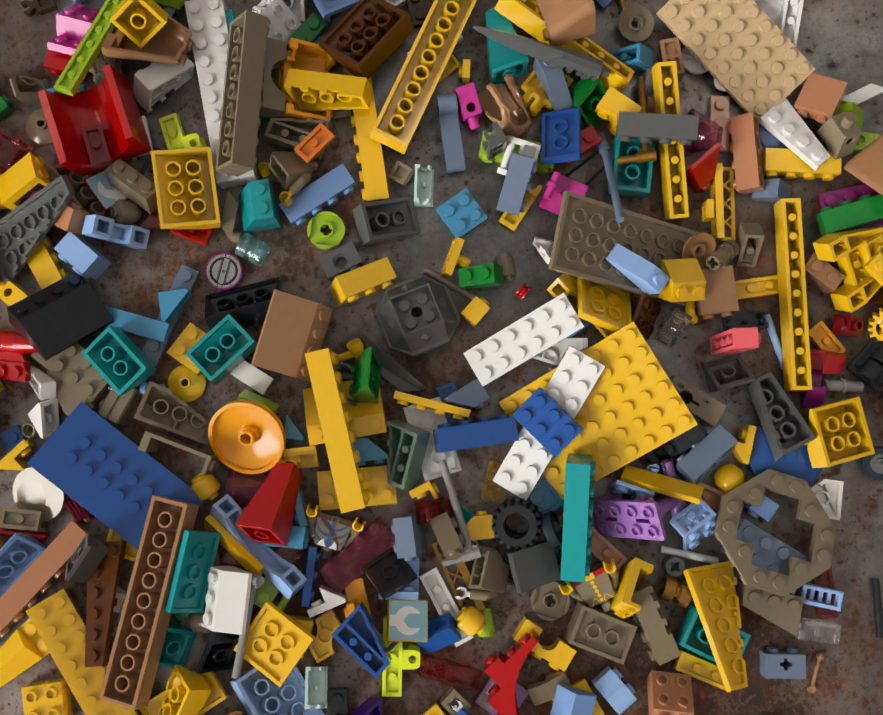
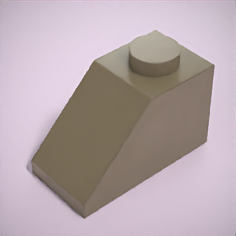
M740 223L736 242L740 248V252L736 256L737 267L756 266L765 237L760 223Z

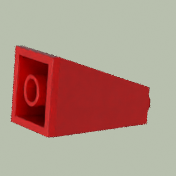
M290 461L285 463L277 462L237 520L236 526L253 542L282 546L288 545L302 472L295 463Z

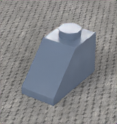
M477 378L441 401L469 410L472 408L478 410L486 405L484 401L490 397Z

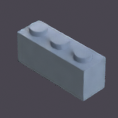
M512 152L496 210L516 216L519 215V212L524 211L526 201L523 198L525 193L529 194L532 182H528L530 174L534 175L537 163H534L535 158Z

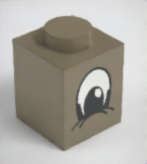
M454 684L440 698V704L451 715H454L462 707L468 713L471 711V700Z

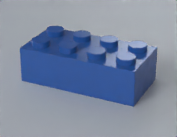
M509 414L494 416V420L491 421L490 417L475 419V423L472 424L471 420L456 422V426H452L451 423L439 424L437 429L433 430L436 453L519 441L516 419L514 417L509 418Z

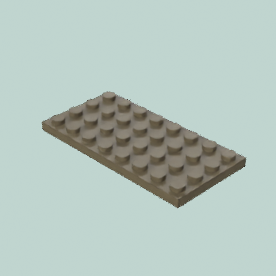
M565 191L562 196L548 269L642 295L644 292L606 260L615 244L618 243L661 269V260L682 258V250L685 243L691 236L699 232L623 208L625 220L619 223L616 220L613 205ZM659 294L650 295L654 299L668 302L666 300L658 298ZM673 302L671 304L685 306L686 302Z

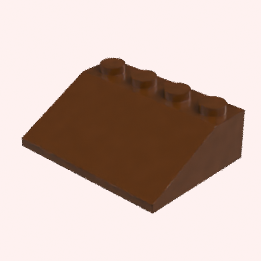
M360 0L323 38L319 46L352 75L369 79L414 31V27L409 13L384 0Z

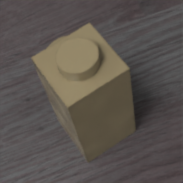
M445 512L429 520L447 561L457 559L465 553L463 545L466 543L462 534H457L455 530L459 527L454 517L450 518L448 513Z

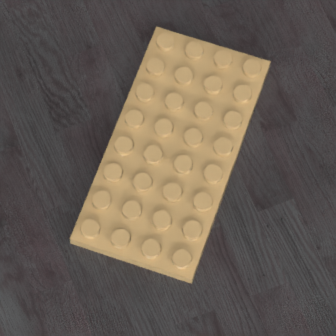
M669 0L656 13L746 113L753 112L756 114L758 121L772 107L778 106L815 70L813 65L754 0Z

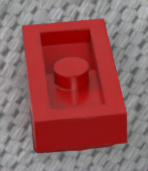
M810 347L811 368L822 370V374H842L846 354Z

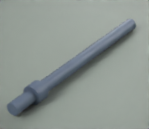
M602 132L598 134L602 139L598 149L603 158L616 220L621 223L625 218L609 154L611 149L606 141L605 133Z

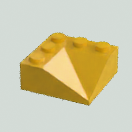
M860 397L841 399L809 409L808 426L816 436V439L807 445L812 468L831 467L875 454Z

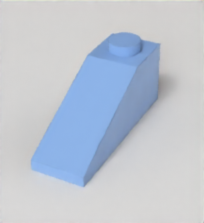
M618 243L615 244L606 258L607 261L648 295L660 294L670 279L656 265Z

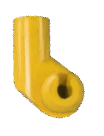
M686 301L684 320L687 324L695 325L698 322V316L695 315V301Z

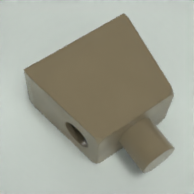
M843 112L834 115L817 130V134L835 160L852 154L861 135V130L855 122L857 115L853 112Z

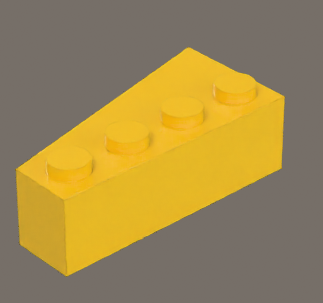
M290 68L284 85L285 90L299 111L369 109L373 89L366 77Z

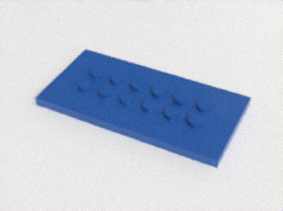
M82 401L27 462L33 469L136 549L139 548L152 495L166 496L198 504L199 506L204 502L199 500L188 484L150 454L138 450L139 446Z

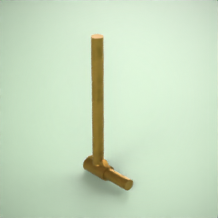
M639 76L637 78L638 102L643 107L639 113H647L645 80L643 76ZM642 143V149L634 155L617 157L618 165L657 161L656 150L650 148V143Z

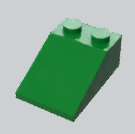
M367 347L356 358L355 366H352L351 374L354 379L353 384H350L349 394L355 402L378 403L382 366L372 347Z

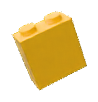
M64 677L28 683L21 688L24 715H73L70 688Z

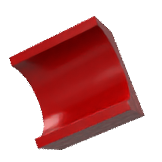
M110 64L103 66L105 78L98 85L88 90L77 92L74 96L53 93L45 89L38 92L60 165L82 177L107 168L119 158L122 161H126L152 151L131 83ZM101 124L112 163L92 167L81 128Z

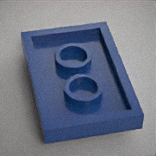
M580 108L542 113V165L581 160Z
M541 386L512 414L553 457H556L584 429Z

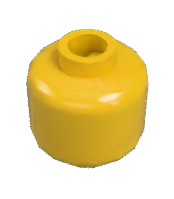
M199 473L191 480V490L199 500L204 501L208 499L211 501L219 495L217 491L220 488V483L212 474L202 475Z
M464 606L456 616L457 627L468 636H474L476 633L480 635L486 627L484 624L485 615L474 606Z

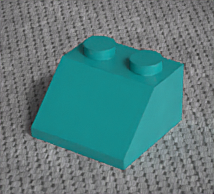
M170 620L158 666L174 668V665H180L183 667L197 633L193 632L189 627Z

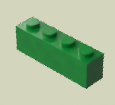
M871 194L860 197L859 201L853 203L851 200L840 203V206L836 208L832 206L820 209L821 212L815 216L822 237L828 233L843 232L883 220V196L879 194L871 197Z

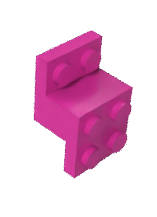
M74 3L72 6L64 8L57 13V36L47 42L48 50L73 55L101 9H90L84 7L83 4Z

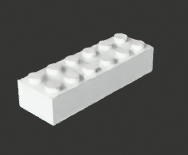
M562 293L463 354L481 385L486 386L584 328L585 325L578 317L567 295Z

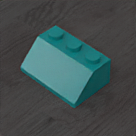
M228 314L185 354L212 383L218 384L256 349L257 342Z
M108 326L82 352L84 357L119 396L144 383L157 370L120 327Z

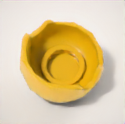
M724 464L716 470L714 482L722 492L727 493L744 483V474L736 465Z

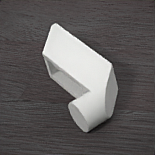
M871 83L848 95L845 94L841 104L854 102L860 105L881 95L883 87Z

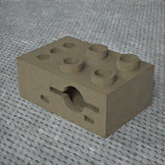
M676 375L669 377L685 404L703 427H715L727 406Z
M577 601L563 638L569 644L624 665L637 626L628 620Z

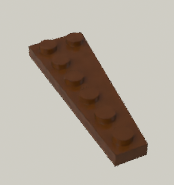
M125 540L102 542L109 550L87 582L85 667L107 666L112 639L111 633L114 626V618L112 616L114 606H117L118 598L115 597L117 586H120L121 581L119 572L120 566H123Z

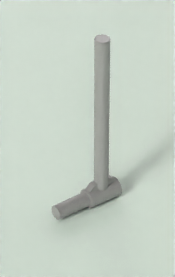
M443 460L439 462V466L460 533L466 543L464 545L465 553L459 558L449 561L446 558L442 559L443 566L446 567L459 562L464 563L482 557V552L479 546L472 545L447 462Z
M247 571L252 573L246 632L245 635H239L232 678L234 679L240 678L256 589L261 587L265 581L264 577L251 571Z

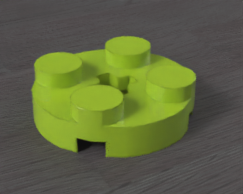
M323 211L314 218H311L307 226V234L312 244L317 248L331 250L340 246L345 238L346 229L342 219L337 214ZM326 226H329V229L332 230L328 235H324L321 232Z

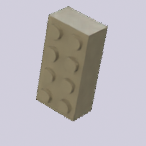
M81 341L47 361L39 353H32L30 355L89 404L98 405L109 392L108 388L110 385L82 354L88 346Z

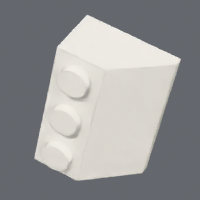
M210 566L208 591L205 596L206 607L205 614L203 615V627L213 632L245 635L252 573L234 566Z

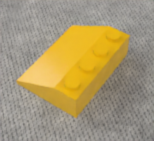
M211 147L151 151L160 229L220 228L221 222Z
M353 380L345 381L343 384H340L341 390L346 392V396L353 400L349 394L350 384H353ZM303 389L309 445L325 444L313 389ZM379 389L378 403L357 402V406L351 403L345 404L346 411L351 413L352 422L349 425L351 431H355L356 438L388 432L381 389Z

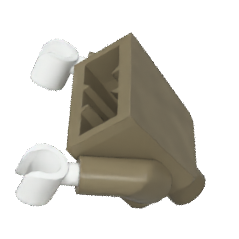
M472 540V541H471V542H472V545L475 544V545L479 546V544H478V542H477L476 540ZM485 545L479 546L482 557L474 559L468 585L471 591H467L465 587L457 588L456 590H462L464 595L463 597L455 596L456 599L462 600L470 597L472 600L486 601L495 598L497 594L504 593L505 590H509L512 587L513 580L508 578L510 567L504 562L498 550Z

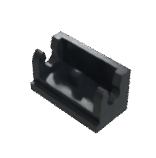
M760 311L722 318L724 331L732 328L758 327V331L769 328L768 322L763 321V316L766 313Z

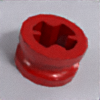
M524 283L514 296H518L519 300L522 301L532 288H528L526 283Z

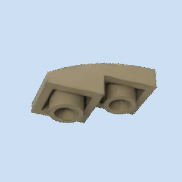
M564 671L548 674L544 681L527 685V692L535 706L554 699L558 683L572 687Z

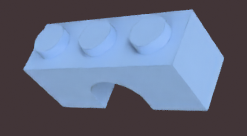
M97 214L85 215L82 235L133 249H147L150 234L148 229L134 225L118 224L114 222V219Z

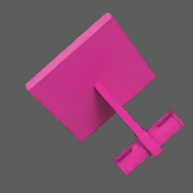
M554 171L550 181L546 184L547 188L538 207L559 215L563 192L569 191L585 196L588 186Z

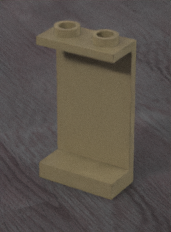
M145 431L138 450L143 452H157L162 441L206 458L201 471L202 475L214 474L221 465V461L214 453L158 431Z

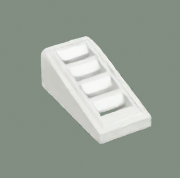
M34 365L30 366L31 381L29 383L40 400L56 398L55 380Z

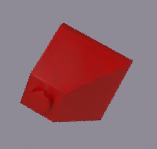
M719 142L686 171L687 186L695 194L700 189L704 192L711 185L709 181L715 176L721 146Z

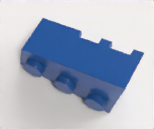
M362 601L333 632L332 636L376 679L391 663L392 657Z

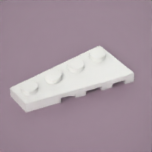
M786 98L778 106L772 107L760 117L759 124L815 171L829 159L830 154Z

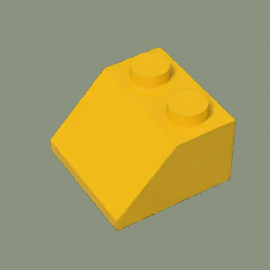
M697 258L661 260V270L670 279L658 298L671 303L705 300L706 279Z

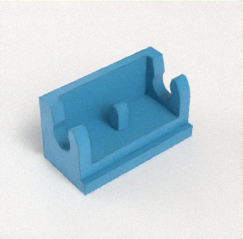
M292 526L287 546L265 543V546L307 549L310 538L309 529Z

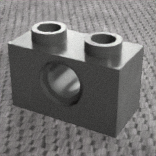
M353 242L318 258L329 281L334 280L336 276L364 265ZM340 259L347 261L344 267L337 266V262Z

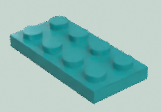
M184 530L165 609L166 612L203 613L205 596L208 591V574L210 573V566L214 565L221 533Z

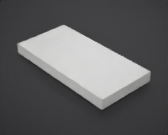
M440 397L430 399L441 402ZM415 404L403 407L407 423L431 432L421 467L425 482L443 476L439 466V462L446 460L450 474L462 471L456 450L436 453L433 430L437 429L439 424L448 423L446 416L435 414V410L427 408L426 411L416 409Z

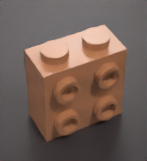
M811 73L794 104V109L801 118H810L824 124L830 117L836 115L846 94L848 82Z
M651 670L647 677L649 715H694L691 675Z

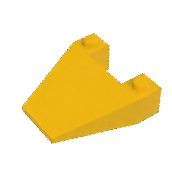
M883 226L828 233L813 242L818 260L837 261L840 272L845 275L843 279L844 285L830 293L835 310L852 313L867 304L882 285L863 266L876 253L881 252L883 254Z

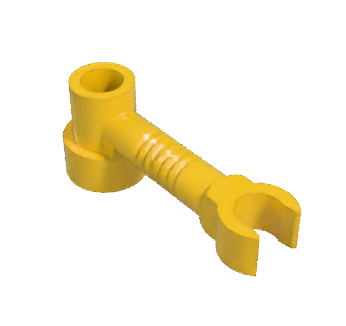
M354 338L347 343L346 346L349 351L338 354V361L341 362L353 357L357 358L364 351V345L360 338Z

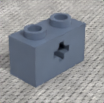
M766 647V650H759L760 674L765 678L806 679V654L800 652L798 648L786 647V650H779L777 647Z

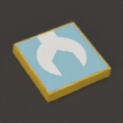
M387 600V642H428V601Z

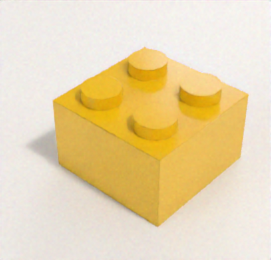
M123 0L111 13L109 21L139 48H142L167 23L169 14L154 0Z

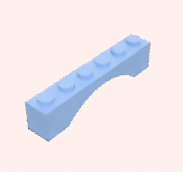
M228 494L212 505L209 515H212L264 566L263 574L289 600L303 588L307 578L295 565L280 557L269 546H265V543L253 542L236 526V522L243 511Z

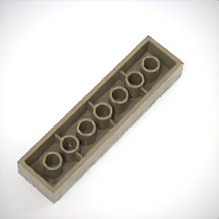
M245 10L230 22L216 162L217 172L237 177L254 169L257 163L255 154L259 143L257 133L261 123L259 112L262 107L261 92L264 88V81L262 80L266 68L264 58L268 48L266 44V37L269 33L268 17L250 10Z

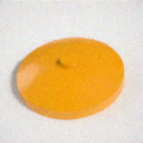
M246 399L228 402L213 415L209 423L208 439L214 454L224 465L234 471L244 474L263 473L274 467L285 451L286 433L280 419L271 409L259 402Z

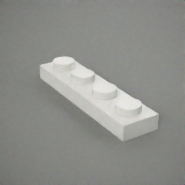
M437 566L421 574L419 577L439 616L450 612L451 616L456 620L460 610ZM457 628L456 630L461 634L462 640L454 644L458 647L472 639L473 636H468Z

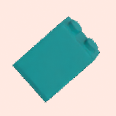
M269 179L248 182L238 196L243 232L248 233L280 228L281 220L277 193Z

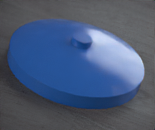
M761 423L757 425L748 465L752 475L755 477L766 469H772L804 479L809 486L814 483L823 468H812L807 445L775 462Z

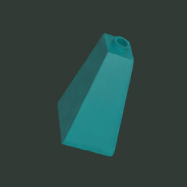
M495 7L485 13V27L516 34L510 20L496 11ZM486 36L490 83L496 85L506 82L504 76L508 73H511L514 79L526 75L529 58L526 54L511 49Z

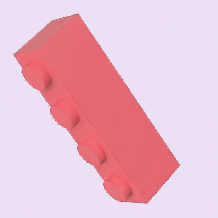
M758 327L732 328L710 336L711 356L735 355L759 348L761 334L758 332Z

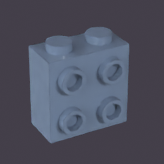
M409 513L392 518L391 531L395 535L393 547L394 552L397 554V559L404 558V561H413L418 557H422V553L427 551L423 513Z

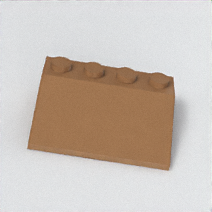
M274 289L251 365L311 382L304 353L321 350L333 308Z

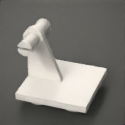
M262 0L257 6L252 8V12L268 17V38L287 42L288 38L302 24L282 0H271L268 5L266 0Z

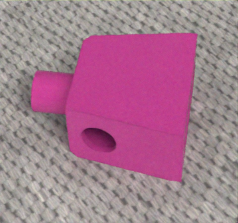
M474 83L455 88L454 92H456L458 112L462 123L468 122L471 131L481 128L479 117L482 115V109ZM467 108L472 109L473 112H469Z

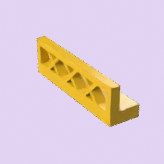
M717 163L715 176L710 180V199H714V218L711 220V236L715 239V242L736 241L734 172L732 167H723L722 163ZM723 172H728V181L724 184ZM723 188L729 193V198L726 201L723 199ZM724 207L729 211V217L726 220L724 219ZM724 225L730 230V237H725Z

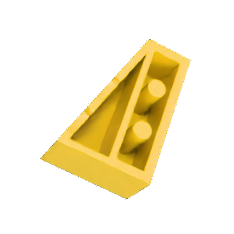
M388 257L336 276L329 289L338 308L365 295L369 296L380 288L386 289L392 286L397 276Z

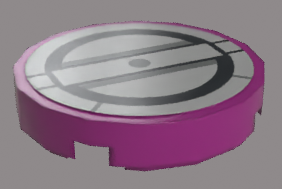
M219 253L208 260L205 266V276L212 287L222 291L230 290L241 283L244 276V268L236 256L230 253Z

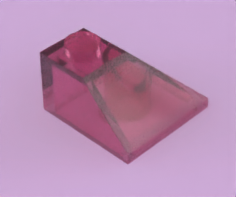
M691 108L687 115L699 116L698 136L695 142H691V145H683L684 150L690 153L710 150L717 142L721 144L723 127Z

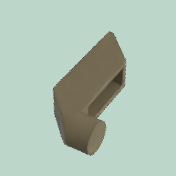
M227 191L221 228L231 242L240 244L242 232H236L240 206L233 195Z

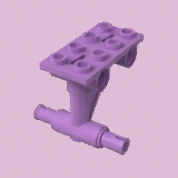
M672 458L660 461L665 476L681 480L680 476L676 474ZM615 493L607 495L602 499H593V510L599 532L602 536L664 541L666 539L662 522L664 514L671 511L673 518L687 507L686 501L667 495L653 498L652 495H642L634 500H622L621 495Z

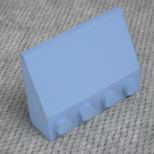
M254 666L242 673L239 679L230 681L248 715H325L322 709H305V680L297 666H295L281 687L277 686Z

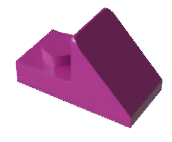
M811 369L812 390L800 391V407L815 408L823 404L828 387H822V370Z

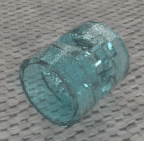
M246 232L238 241L235 254L244 259L249 258L251 263L260 267L267 259L271 245L264 241L257 242L255 236Z

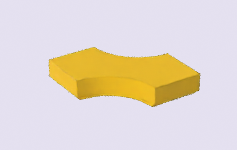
M333 608L315 618L317 635L309 646V650L317 664L335 653L332 634L341 625V622Z

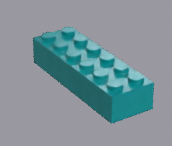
M568 453L566 460L560 577L562 581L585 583V577L590 575L592 538L588 537L592 536L593 519L589 518L593 517L594 500H590V498L594 497L595 481L591 480V478L595 477L596 461H592V455Z

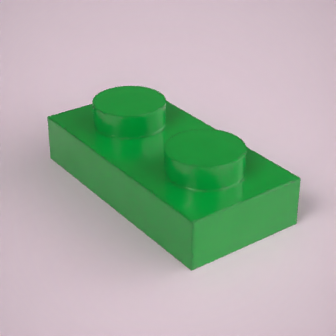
M313 12L288 39L296 38L313 43L328 26Z

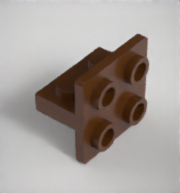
M632 293L630 298L632 321L635 322L643 337L649 339L650 335L654 332L655 321L661 312V303L647 293H642V295Z

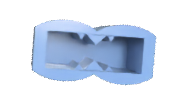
M608 665L591 682L620 715L637 700L633 695L636 691L629 683L625 685L622 682L621 678L623 676L616 667L612 670Z

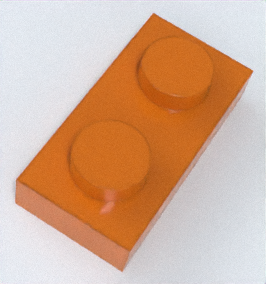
M320 123L294 148V151L309 165L335 139V135Z

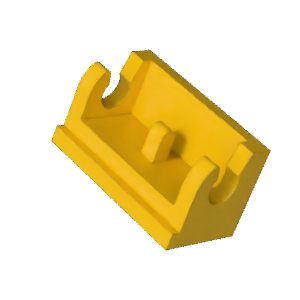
M318 446L285 449L278 462H293L297 465L298 469L320 467Z

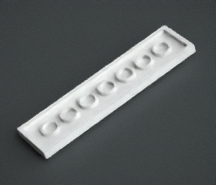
M570 346L545 391L575 419L606 365ZM523 427L518 435L519 441L514 442L492 481L518 497L527 500L552 455Z

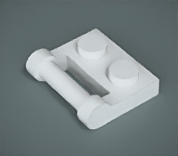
M508 135V144L497 173L506 176L515 144L521 145L518 154L535 158L534 163H536L541 145Z

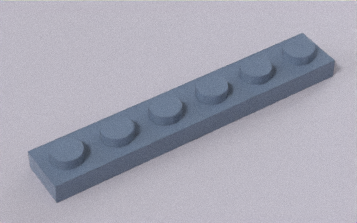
M182 264L170 291L187 289L192 292L201 273ZM186 304L170 323L172 327L167 343L148 338L144 345L142 353L156 368H158ZM159 313L156 320L164 322L161 320V314Z

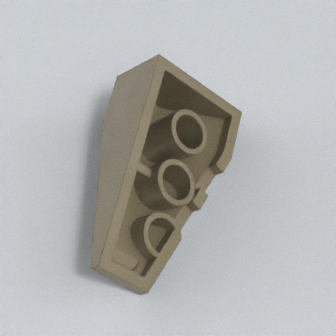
M149 382L133 418L209 446L208 427L210 422L176 396L170 389Z

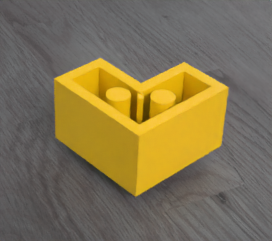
M610 86L598 103L595 112H597L600 118L610 121L607 128L611 134L616 136L617 114L619 111L640 112L643 107Z

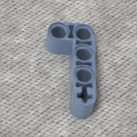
M456 92L436 95L446 172L465 171Z

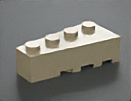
M642 579L636 582L631 599L632 602L642 607L640 611L631 615L634 624H638L641 629L638 632L643 643L647 642L649 650L647 652L652 662L656 661L659 665H662L681 656L671 631L666 629L668 623L661 611L658 612L657 610L660 608V605L652 594L654 592L652 586Z

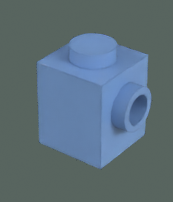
M765 495L761 507L747 503L744 504V508L748 510V515L756 520L760 518L767 522L770 521L779 507L778 504Z

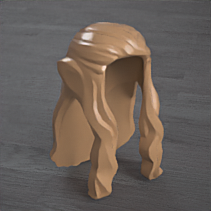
M508 73L504 76V80L507 82L514 98L508 92L505 85L489 83L486 86V90L479 93L478 99L486 116L493 122L497 121L504 134L520 138L531 129L532 121L527 112L524 99L520 95L519 87L515 84L511 73Z

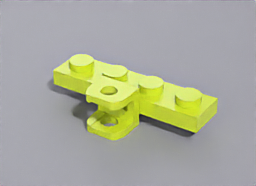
M177 113L159 118L168 150L207 147L205 139L201 138L198 134L192 133L185 136Z
M383 616V641L386 647L392 642H387V616ZM398 642L389 652L392 660L382 672V697H402V670H412L420 667V646L415 643Z

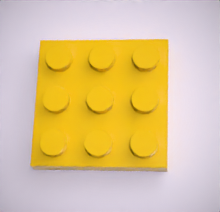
M577 277L579 318L612 332H616L632 322L630 292Z
M268 600L249 626L243 658L277 686L281 687L309 648L315 636Z

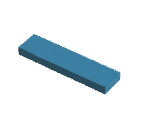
M104 305L114 319V322L108 326L120 327L123 331L167 343L172 327L171 324Z

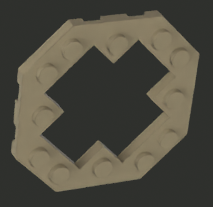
M766 469L721 496L714 535L721 542L725 549V554L731 564L736 567L744 585L779 596H787L830 569L836 528L806 480L772 469ZM765 490L798 499L795 519L814 524L808 561L793 556L789 557L786 575L751 565L755 545L736 539L742 504L747 503L761 507Z

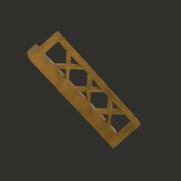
M438 540L431 543L454 596H459L458 593H461L463 597V591L456 590L454 583L457 577L464 579L466 583L465 588H468L471 574L466 563H456L458 566L456 573L448 571L442 563V557H446L437 548V545H439ZM456 599L460 609H462L464 607L462 603L463 599ZM473 600L476 609L479 611L485 609L483 601Z

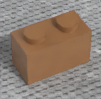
M815 253L804 258L806 281L823 294L835 291L845 275L826 261L818 260Z

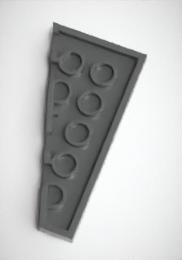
M60 175L0 219V274L5 284L8 281L14 282L74 196L75 191L66 175Z

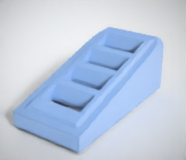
M808 582L798 588L797 595L804 597L803 604L841 612L843 591ZM807 588L809 589L808 598H806ZM815 590H817V599L813 600ZM824 592H827L824 603L822 602ZM832 594H835L834 605L830 604Z

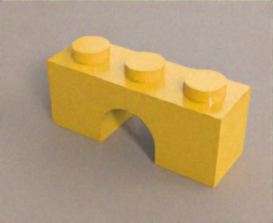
M524 615L512 635L515 644L519 643V639L524 633L527 632L529 634L532 630L540 636L543 628ZM558 636L554 643L549 646L541 645L538 640L536 646L531 650V654L539 660L544 658L549 662L548 665L556 671L561 669L564 672L577 652L574 646Z

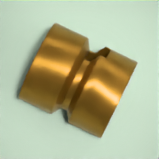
M667 574L662 577L658 587V598L667 602L673 600L675 605L686 608L692 598L687 581L680 580L678 582L677 578Z

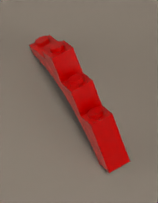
M534 630L529 634L527 632L520 637L519 643L515 647L513 645L509 647L505 655L499 650L496 654H490L485 660L484 671L496 682L488 690L487 702L499 713L497 715H521L517 705L516 681L527 655L538 643L539 635Z

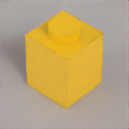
M475 296L461 312L460 316L473 327H476L490 311L489 302L483 297L478 298Z

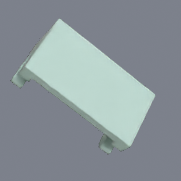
M415 164L414 207H433L434 169H432L431 165L424 168L421 164Z
M306 667L305 709L327 708L328 667Z

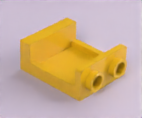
M29 152L0 176V200L3 206L13 211L21 205L20 198L38 183L43 186H47L50 183L46 163L41 157H36Z
M636 557L624 565L619 576L618 588L615 590V596L612 599L609 610L615 612L614 614L620 618H628L640 611L642 606L631 601L636 582L651 574L654 565Z

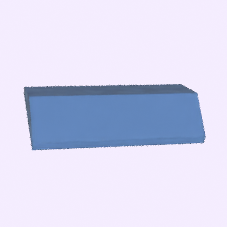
M15 532L0 549V597L47 548L30 534Z
M558 683L550 715H592L597 695Z

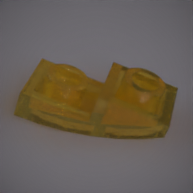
M492 459L488 460L480 500L499 504L503 487L492 480L503 462Z

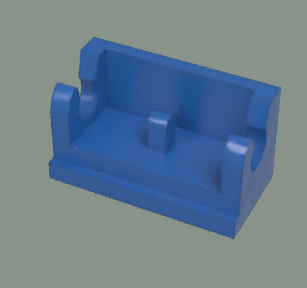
M450 612L428 621V642L416 643L429 655L462 640L461 634L456 630L458 628L457 621L451 616Z

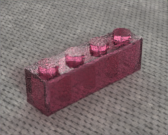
M378 519L319 571L326 583L340 593L363 573V565L393 547L395 535L384 522Z

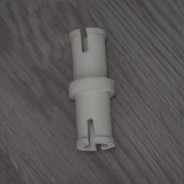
M840 378L839 380L823 379L822 387H828V391H838L843 394L846 392L862 393L864 383L860 380L851 381L845 378Z

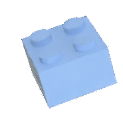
M68 232L54 248L59 253L57 256L62 261L72 265V269L77 274L83 275L87 279L91 277L97 280L112 264L85 239L72 232Z

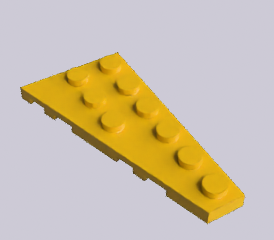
M730 561L689 568L683 571L726 692L748 687L746 662L742 657L744 644L743 639L740 638L742 625L739 597L735 591L737 578L734 577L733 567L735 566Z

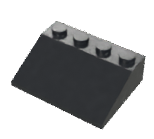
M76 272L7 307L9 322L45 361L114 322V319L90 284Z

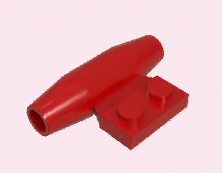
M0 329V379L28 382L31 381L30 362L27 361L25 354L38 352L18 331Z

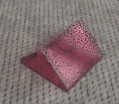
M229 468L225 486L226 495L228 494L239 506H247L269 475V470L259 474H244Z

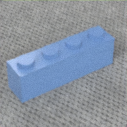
M342 163L300 190L296 195H293L291 197L292 204L289 207L284 205V201L279 206L293 227H299L305 224L312 215L316 216L322 212L326 206L336 204L340 197L352 194L357 186Z

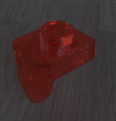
M279 547L274 550L276 554L291 564L304 555V550Z

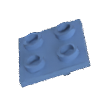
M650 464L645 470L657 473L660 467L658 464ZM616 480L607 486V489L611 490L612 494L617 493L621 496L624 494L630 496L631 500L642 495H655L654 491L620 480Z

